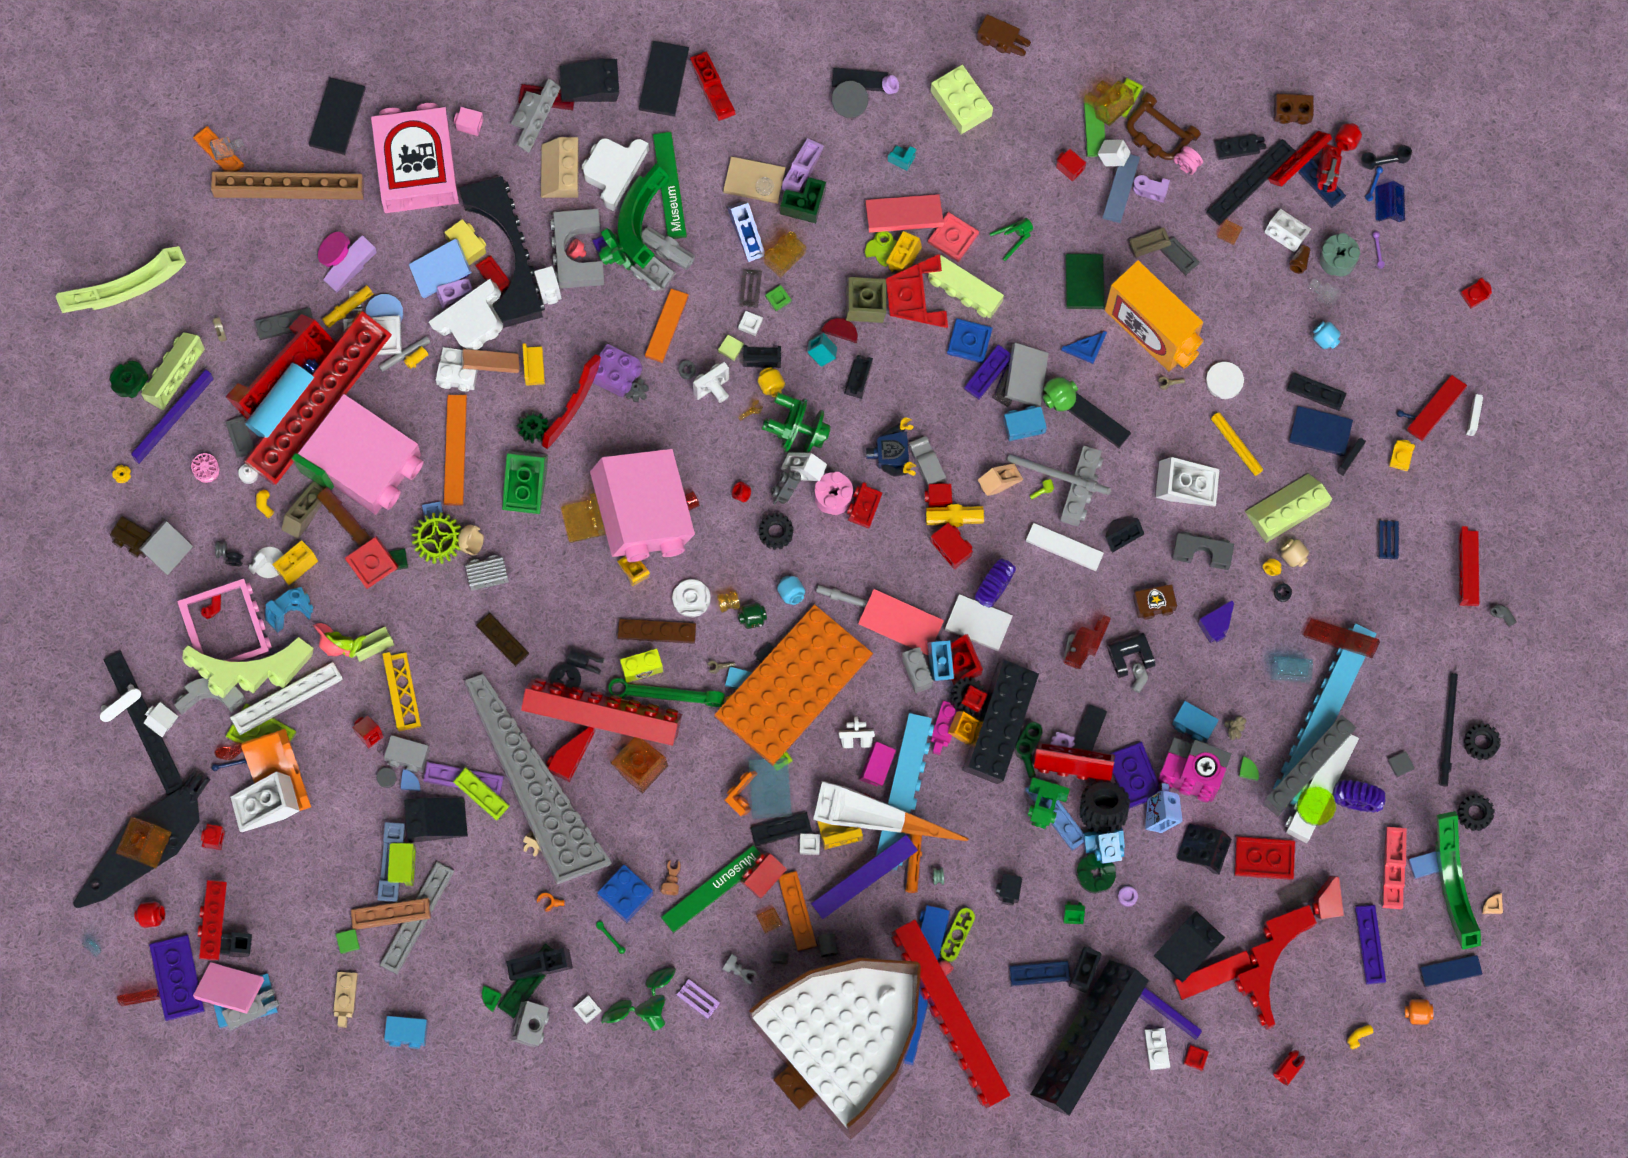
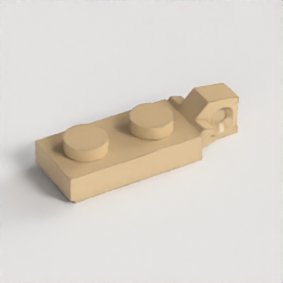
M337 973L334 1016L338 1017V1026L342 1028H347L348 1017L352 1018L354 1013L358 973Z

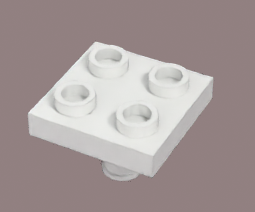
M725 362L714 365L710 372L705 375L700 374L694 379L693 393L697 400L711 391L719 403L729 397L721 386L729 380V367Z

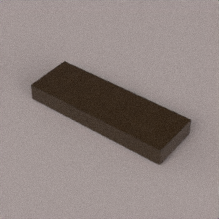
M491 613L476 625L479 631L515 667L529 655V652Z

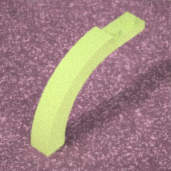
M179 246L162 249L152 261L129 275L105 284L57 293L55 297L62 313L87 308L97 310L109 307L157 287L177 273L185 265L186 261Z

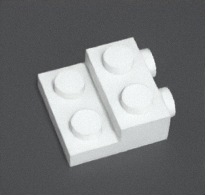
M443 347L436 377L437 385L445 389L456 387L465 392L474 390L478 370L462 369V350Z

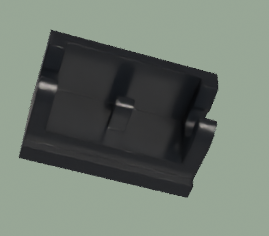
M744 345L743 367L781 368V346H778V348L747 347V345Z
M860 355L856 356L844 394L860 399L863 398L873 365V358L867 357L864 360L861 359Z

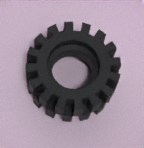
M773 513L772 516L768 514L766 519H762V523L759 526V537L768 548L773 547V550H776V548L783 549V546H788V543L792 541L793 526L787 516L783 517L781 513L779 515ZM773 525L781 526L784 530L783 535L779 538L772 537L769 534L770 527Z
M965 677L964 680L960 679L950 692L949 699H952L951 705L955 704V710L959 708L960 711H964L967 714L970 712L971 715L975 714L977 711L961 704L963 700L962 691L968 690L970 685L983 691L985 686H980L979 680L974 682L975 678L970 680L969 677Z
M1480 723L1478 726L1476 724L1470 728L1464 739V748L1468 750L1467 754L1473 755L1472 758H1478V760H1488L1493 757L1501 745V738L1498 737L1500 734L1494 731L1496 728H1490L1489 724L1485 726L1484 723ZM1479 735L1486 736L1489 739V747L1485 749L1479 748L1475 743V738Z
M1469 795L1459 805L1457 813H1459L1458 820H1461L1460 824H1464L1467 830L1470 828L1471 831H1481L1494 819L1495 809L1492 808L1494 805L1488 802L1490 799L1483 798L1484 795ZM1472 806L1480 807L1483 811V817L1479 820L1471 818L1469 808Z

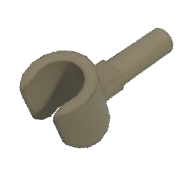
M1160 377L1158 379L1159 382H1167L1166 385L1160 386L1162 390L1168 389L1170 385L1185 383L1184 378L1168 380L1167 377Z
M710 661L707 665H716L714 670H709L711 674H716L720 669L735 667V662L717 664L715 661Z

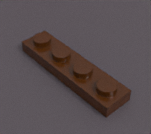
M619 619L618 639L695 644L696 623Z

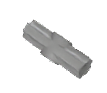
M649 226L642 232L645 245L655 250V253L662 259L670 260L685 270L692 265L695 255L680 247L673 238L669 236L664 237Z

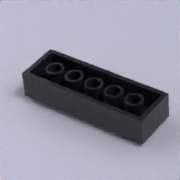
M1007 660L997 663L987 693V699L983 705L962 771L995 784L1004 781L1039 673Z

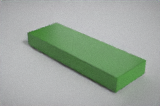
M1103 102L1084 103L1087 157H1098V152L1105 140Z

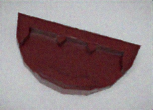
M832 319L821 330L822 333L824 332L825 334L857 343L858 333L856 327L852 322L846 321V319Z

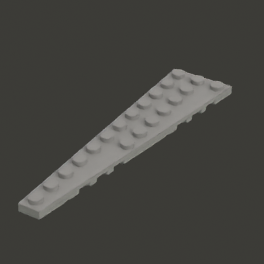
M482 674L465 680L466 688L556 884L611 865L610 859L600 844L595 841L589 828L584 825L578 812H575L570 804V800L562 792L561 787L535 749L530 746L527 737L517 727L516 721L513 717L511 718L505 705L498 698L497 693L486 677Z

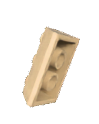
M559 137L542 144L541 198H578V137Z

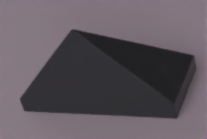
M1138 518L1117 519L1111 522L1105 538L1110 551L1113 553L1143 536L1144 531Z

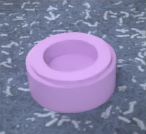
M894 75L883 78L882 86L887 94L898 92L899 82Z
M1127 886L1119 891L1118 901L1121 905L1131 907L1136 903L1138 893L1134 888Z

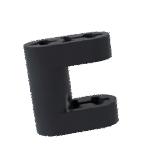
M1144 633L1107 644V650L1118 678L1128 675V669L1123 658L1125 656L1139 652L1145 669L1155 667L1156 665Z

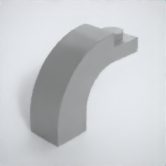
M201 678L184 687L188 694L181 695L176 700L174 706L182 715L198 701L214 698L221 701L232 713L246 699L235 686L224 698L219 695L215 696L208 688L209 679Z

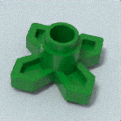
M608 228L603 230L601 234L608 245L601 248L602 251L599 252L602 262L605 265L616 262L620 266L623 264L627 270H631L630 267L635 264L623 250L618 234H613Z

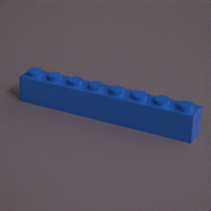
M927 905L926 911L922 910L920 922H923L921 931L939 962L950 910ZM920 986L917 1025L904 1061L905 1064L914 1065L928 1007L927 999L924 1000L920 994Z

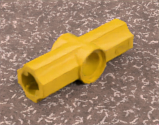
M951 504L941 508H926V525H946L948 522L951 526L961 527L964 524H984L983 506L963 507V505Z

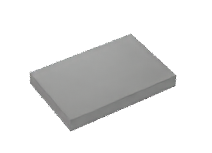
M1018 343L1012 344L1004 397L1031 406H1041L1049 353Z

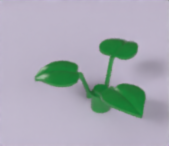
M665 968L651 974L646 980V986L651 988L652 997L636 1008L631 1006V1000L616 1002L603 1015L602 1024L604 1022H618L624 1019L630 1011H634L643 1021H647L652 1031L661 1029L665 1025V1020L661 1014L666 998L664 995H656L655 990L656 988L664 987L670 982L676 972V968Z

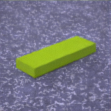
M467 767L453 781L496 821L510 807L505 800Z

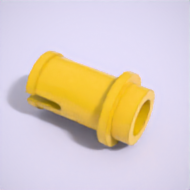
M420 346L410 356H405L404 363L409 369L416 368V365L427 357L428 353Z

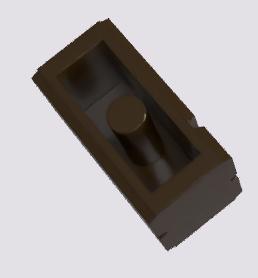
M122 516L110 533L113 540L112 543L119 548L123 546L128 548V552L136 558L139 556L146 557L139 548L152 533Z

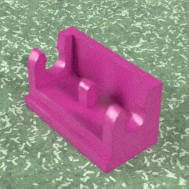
M875 742L870 749L859 780L876 787L878 785L883 786L896 750Z

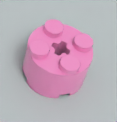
M831 472L823 475L815 485V503L822 512L832 515L842 514L849 508L853 498L851 481L840 472Z

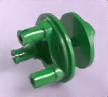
M777 392L774 403L789 408L790 412L784 424L771 418L769 420L765 418L761 430L773 433L778 438L783 439L781 447L784 452L790 449L798 431L808 435L803 453H809L813 446L822 448L831 430V426L823 422L824 411L820 410L817 413L812 426L801 423L806 410L807 399L798 400Z

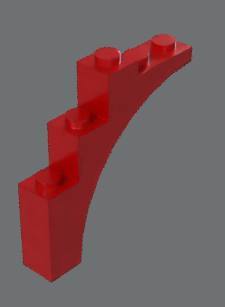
M1309 905L1264 923V928H1262L1263 934L1270 941L1256 946L1249 951L1252 966L1255 965L1256 968L1237 975L1234 982L1237 991L1241 992L1243 996L1251 994V997H1249L1253 1008H1257L1259 1013L1257 1015L1258 1021L1266 1030L1275 1026L1269 996L1270 979L1274 965L1289 942L1302 932L1316 925L1317 922Z

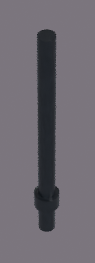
M1455 673L1450 674L1443 760L1440 762V786L1444 787L1448 786L1449 772L1452 769L1450 759L1458 674Z

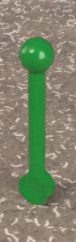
M597 922V929L603 931L618 948L620 954H624L626 951L625 947L618 944L604 928L603 922Z

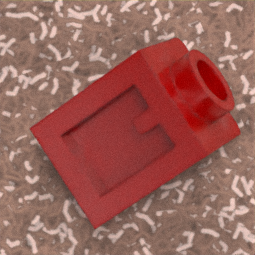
M1480 278L1477 283L1461 291L1460 294L1471 309L1490 298L1492 287L1488 281Z

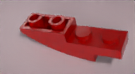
M707 51L690 57L700 86L718 121L736 115L735 109Z

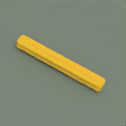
M1219 412L1214 414L1211 420L1255 476L1259 475L1263 471L1262 466L1222 414Z

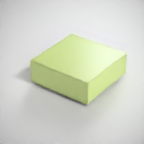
M727 335L718 352L735 361L744 347V343Z

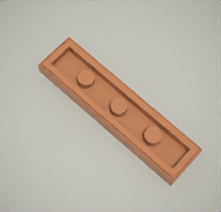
M429 898L351 909L352 928L358 930L431 919Z

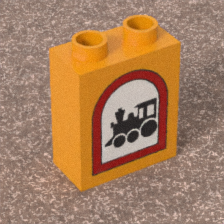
M1139 260L1136 261L1111 285L1105 312L1168 372L1177 364L1185 369L1199 355L1197 349L1204 341L1199 336L1203 321Z

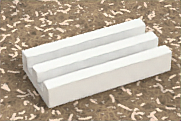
M1476 394L1472 401L1466 435L1473 436L1477 431L1483 395Z

